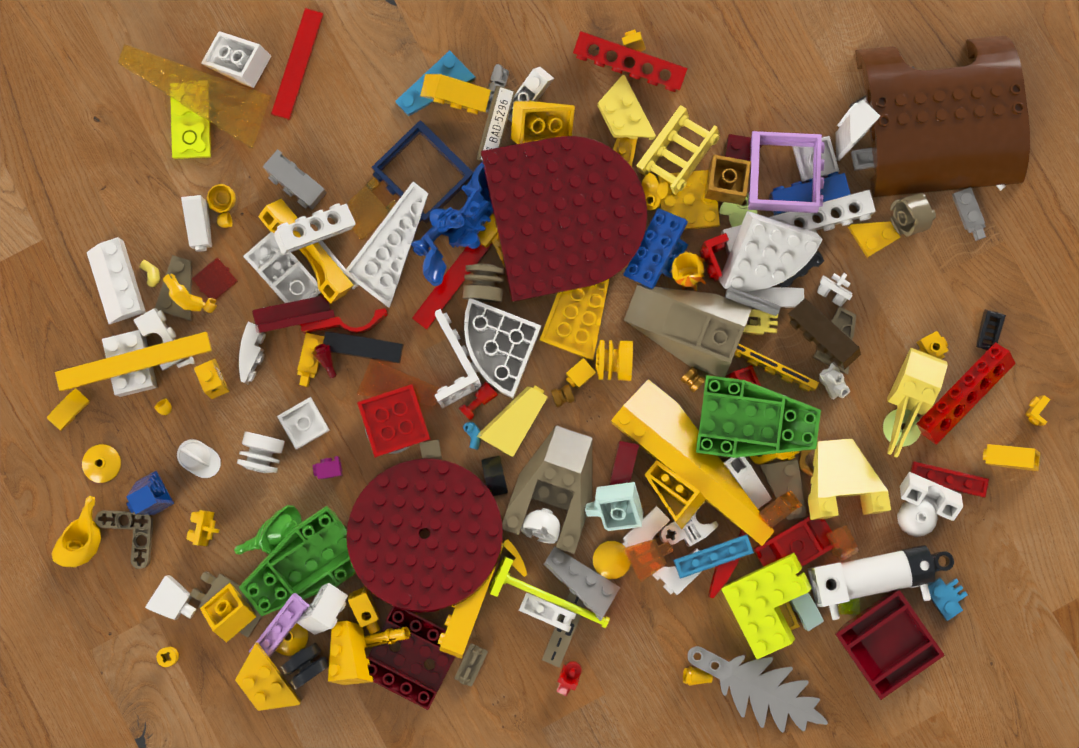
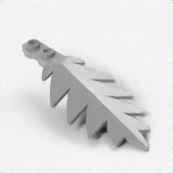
M699 646L692 647L689 650L688 661L697 668L720 679V686L724 696L727 695L730 686L733 701L741 717H745L748 698H750L754 715L761 728L765 725L768 705L772 717L782 733L785 731L788 713L802 731H805L807 721L816 724H828L827 720L814 709L820 701L819 698L797 697L809 683L808 680L792 681L780 685L793 670V667H783L760 675L773 661V657L760 658L740 665L745 659L744 655L727 661ZM695 653L701 654L700 660L694 659ZM713 662L719 664L717 669H712L711 664Z

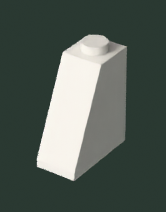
M201 195L181 197L189 246L197 252L207 251V248L212 247L208 202Z

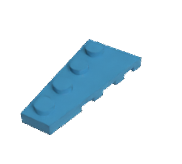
M450 50L425 73L442 74L464 82H471L476 79ZM425 74L395 101L408 116L433 102L432 99L420 96Z

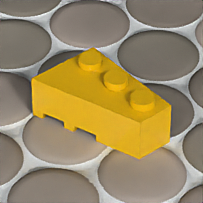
M425 74L420 96L432 99L435 103L450 104V107L461 110V108H465L468 113L478 115V112H486L491 90L442 74Z
M657 460L645 474L653 489L682 530L706 500L698 489Z
M340 621L331 629L328 682L341 685L373 682V678L369 675L368 670L370 662L365 655V648L367 647L363 627H360L359 624L350 621Z

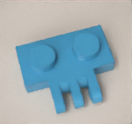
M938 578L933 584L928 585L931 600L945 621L950 620L963 611L958 602L968 595L966 591L958 594L963 589L962 585L956 588L953 587L959 582L957 578L948 584H945L941 578Z

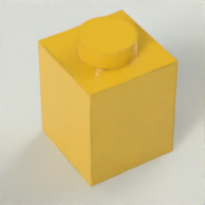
M583 358L566 373L568 377L566 381L571 387L574 388L576 386L579 389L596 374V371Z

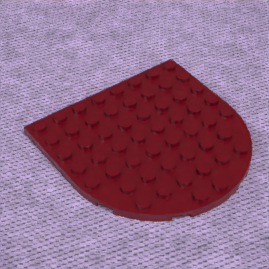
M561 136L481 151L512 302L597 285L616 275L634 257L641 245L646 229V197L635 171L615 150L589 138Z

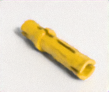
M408 627L386 629L385 632L364 636L366 647L387 643L394 644L396 641L409 639L410 630Z

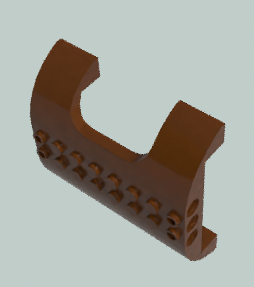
M1007 36L967 39L968 58H975L971 65L935 70H917L905 63L898 49L894 46L855 51L857 69H863L866 102L880 115L879 119L870 128L875 175L871 178L873 198L1024 182L1030 155V125L1022 66L1016 47Z

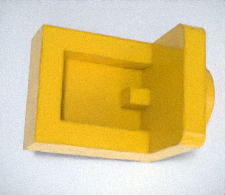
M634 29L625 33L626 37H623L622 41L626 47L640 52L646 50L641 32L636 33Z
M1045 395L1035 396L1030 401V408L1025 413L1029 417L1028 421L1035 426H1043L1047 423L1039 415L1050 401Z

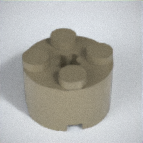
M923 193L895 200L890 208V211L893 210V216L891 217L893 227L900 235L904 234L906 237L928 230L936 218L935 211L931 209Z

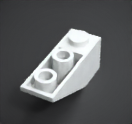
M541 67L534 68L514 95L508 120L512 122L514 102H537L555 78Z
M730 457L723 462L758 509L772 499L745 457Z

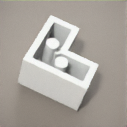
M330 583L321 586L314 601L309 604L310 606L298 620L297 624L314 635L332 629L337 623L338 619L336 617L338 613L346 606L345 600L348 595Z

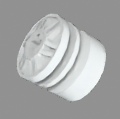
M245 432L242 444L250 449L249 451L239 452V454L248 457L247 461L238 459L237 464L242 465L246 469L261 473H277L278 468L270 467V462L279 464L280 461L273 458L272 454L282 453L285 441Z

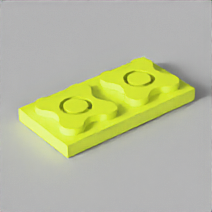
M209 83L170 84L172 158H210Z

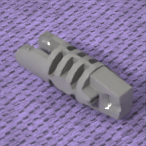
M499 64L495 65L488 85V89L491 92L486 108L487 113H489L496 86L505 88L509 71L505 68L503 69L502 65Z

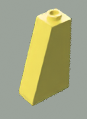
M535 385L533 388L527 386L478 433L477 437L513 457L547 399V396L543 394L544 390Z

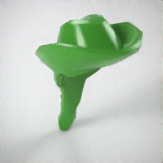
M286 505L278 510L259 528L256 537L235 547L236 555L261 548L264 552L270 554L294 527L302 523L300 513L292 505Z

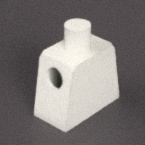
M170 575L164 577L145 607L173 620L178 619L181 614L191 619L197 610L188 604L192 598L190 593Z

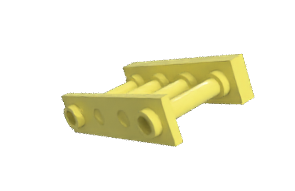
M680 105L636 165L639 173L644 176L651 171L672 183L670 187L673 194L676 195L679 190L682 191L684 189L687 179L710 147L718 142L720 137L718 127L714 125L710 132L689 120L687 109ZM686 126L705 139L698 147L678 135L679 129ZM675 141L694 153L687 162L668 151L667 146L670 142ZM663 156L682 167V171L677 177L656 165L659 157Z

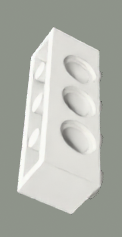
M339 203L329 207L330 210L325 212L323 210L316 211L308 218L302 216L297 218L295 223L292 224L286 222L279 225L274 233V237L282 255L351 230L356 223L347 203L341 206ZM327 218H332L335 224H330ZM310 224L316 225L318 231L312 230ZM293 231H298L301 237H295Z

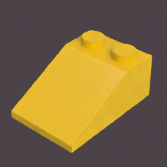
M535 101L514 102L511 139L517 144L554 137L572 136L575 106Z

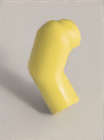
M143 260L139 267L147 272V284L150 287H156L160 281L159 269L148 261Z

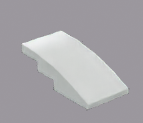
M273 232L267 234L243 255L285 303L316 297L321 293L318 289V282L291 252L282 255Z

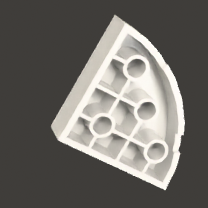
M747 211L722 271L723 276L719 282L724 289L731 287L739 291H756L780 284L794 276L810 261L823 239L816 232Z
M469 298L465 311L464 331L470 357L479 373L492 387L514 399L540 333L541 325Z

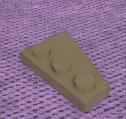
M839 306L831 322L852 340L854 337L856 314ZM818 349L816 350L813 358L830 366L832 363L830 361L831 357L827 354L823 355ZM840 366L838 367L840 372L848 375L849 366L845 370Z

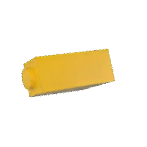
M987 444V449L983 451V460H986V464L992 466L1039 471L1040 452L1033 448Z

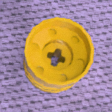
M599 340L596 350L598 380H603L604 371H607L608 380H611L613 372H617L618 380L631 381L633 341H619L618 349H614L613 341L609 340V348L605 349V341Z

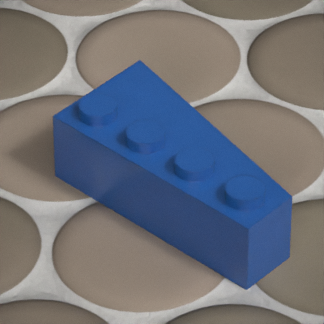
M157 470L136 481L126 496L128 500L126 504L129 510L138 515H155L174 504Z

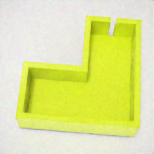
M795 553L738 578L721 588L756 659L791 645L795 640L779 606L808 593L812 589L804 572L798 577L796 575L802 567Z

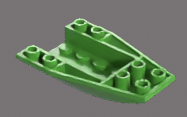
M706 375L696 453L738 458L816 449L821 410L746 380Z
M328 506L324 507L294 527L239 586V589L258 613L264 616L281 609L293 593L298 594L304 600L316 595L321 586L330 583L335 587L356 574L348 553L346 527L334 511Z

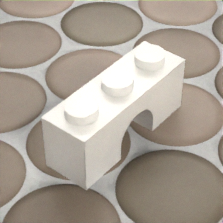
M154 308L134 319L143 337L157 333L162 337L163 343L175 340L176 334L171 327H167L164 322L167 319L161 310L158 311ZM184 359L162 364L160 367L162 370H166Z
M911 472L907 474L900 485L901 499L917 506L920 505L922 500H927L934 506L936 514L951 521L955 520L963 508L961 494Z

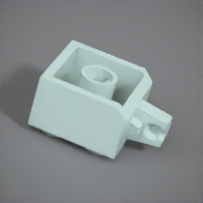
M635 482L597 487L595 501L587 503L585 508L587 517H601L604 529L608 531L642 527L644 512Z

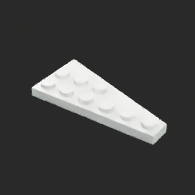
M415 182L411 183L344 271V274L388 308L391 306L429 194Z

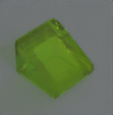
M860 598L839 603V615L860 614Z

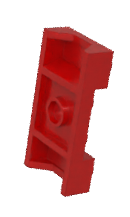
M809 515L775 537L768 539L763 546H756L753 548V551L763 567L792 553H795L802 567L838 546L841 542L833 534L825 519L811 520Z

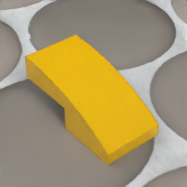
M75 388L47 416V419L62 431L89 404V400Z
M507 539L502 545L515 557L512 566L525 577L527 571L523 559L515 546Z

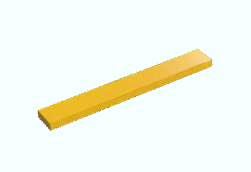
M203 332L57 371L55 375L59 391H65L212 351L208 332Z

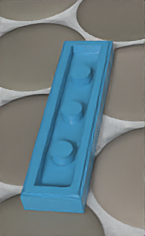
M746 534L673 561L681 579L754 553Z

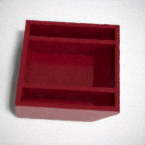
M900 590L889 592L847 621L835 633L880 700L945 656Z

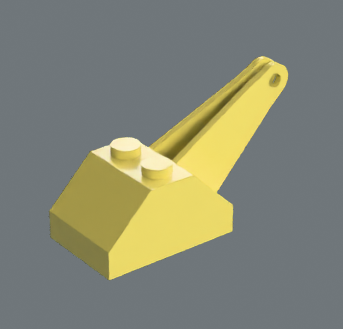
M910 348L887 397L889 403L897 405L887 454L891 455L895 448L905 410L907 409L911 412L896 445L894 457L899 456L917 413L924 416L933 406L943 384L948 366L947 361Z

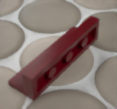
M324 295L252 310L257 333L335 317L334 310L330 309L329 301Z

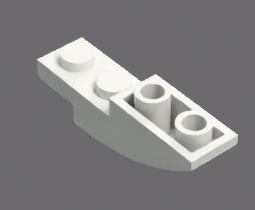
M249 321L244 330L239 351L241 382L247 385L254 380L257 364L260 365L264 359V350L258 347V344H262L266 336L264 332L257 333L255 324Z

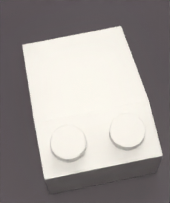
M219 31L201 64L240 84L254 88L271 55L260 44Z

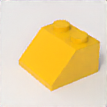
M231 583L227 584L200 608L212 631L226 643L256 618L250 605Z

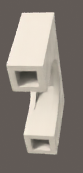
M655 506L643 518L642 527L632 528L622 538L625 541L623 545L630 552L634 550L638 554L636 559L643 566L647 564L652 569L650 571L651 575L657 581L661 579L665 583L663 587L670 594L674 592L678 595L701 572L680 579L675 566L664 567L654 560L650 550L651 541L670 521ZM695 548L690 554L695 553L699 550Z

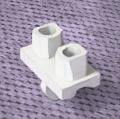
M843 273L841 276L833 274L831 278L837 281V283L824 275L820 279L817 293L826 297L830 290L835 291L837 294L832 302L841 307L847 299L850 300L853 296L852 292L841 286L842 284L848 288L850 282L845 280L846 273Z
M833 363L830 364L828 369H824L819 374V380L825 386L831 399L834 400L837 396L844 398L850 393L849 387L845 384L843 374Z

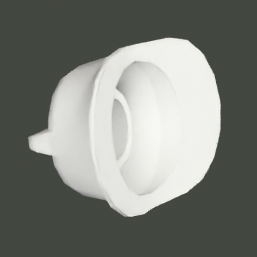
M189 439L179 446L177 451L179 464L191 473L201 478H210L219 471L221 466L219 455L201 441Z

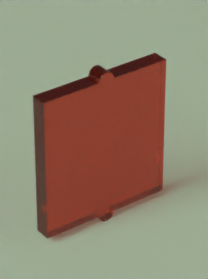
M218 257L192 278L200 288L201 293L215 300L238 282L230 273V268L225 267Z

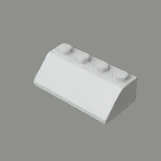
M864 100L859 105L855 103L837 125L839 129L836 131L835 137L836 159L838 161L853 148L880 117Z
M117 237L99 243L89 250L87 256L108 323L113 324L146 313L124 241Z

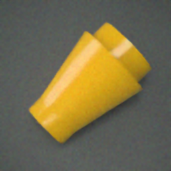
M689 666V668H684L683 670L684 684L691 686L712 683L713 675L699 668Z

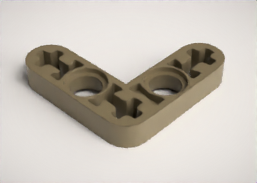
M104 510L98 512L95 522L99 527L133 529L131 564L137 569L146 568L151 560L153 517L151 515H138L134 512ZM106 514V517L115 518V526H113V521H107L104 525L101 517H104ZM122 515L129 517V523L126 526L120 524L119 519ZM143 516L148 520L144 527H142V523H134V519H143ZM140 535H144L147 538V543L144 546H140L137 543ZM136 549H146V552H142V558H145V562H142L141 566L139 562H136V558L140 557V552H136Z

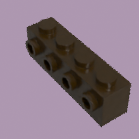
M806 298L788 313L789 323L796 330L800 329L806 340L809 342L813 341L817 345L816 348L823 355L827 354L831 357L830 361L836 367L840 366L845 370L861 355L860 347Z

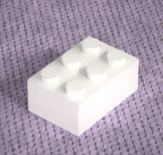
M140 330L102 339L106 358L148 347L146 336L143 337ZM153 367L111 378L114 395L119 397L158 388Z

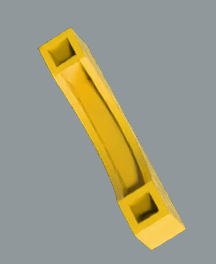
M282 198L266 205L258 216L273 233H275L279 225L286 222L292 224L297 219V216ZM293 231L295 237H301L298 231ZM318 242L299 249L315 272L319 291L330 304L344 297L354 286Z

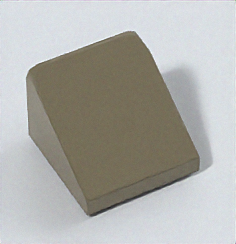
M439 440L420 443L422 459H442Z

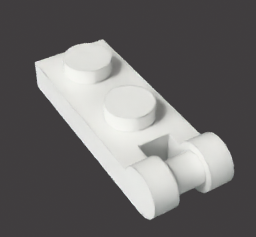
M527 592L519 609L523 613L567 632L571 629L572 619L576 617V613ZM560 614L565 615L563 623L558 621Z

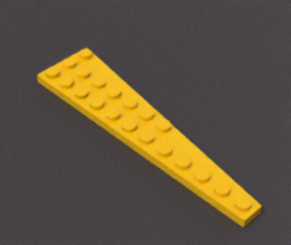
M628 137L617 138L613 150L620 154L631 167L637 139H630ZM609 279L590 287L557 293L539 341L593 361Z

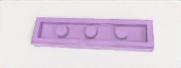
M296 593L291 595L256 641L269 658L310 606Z

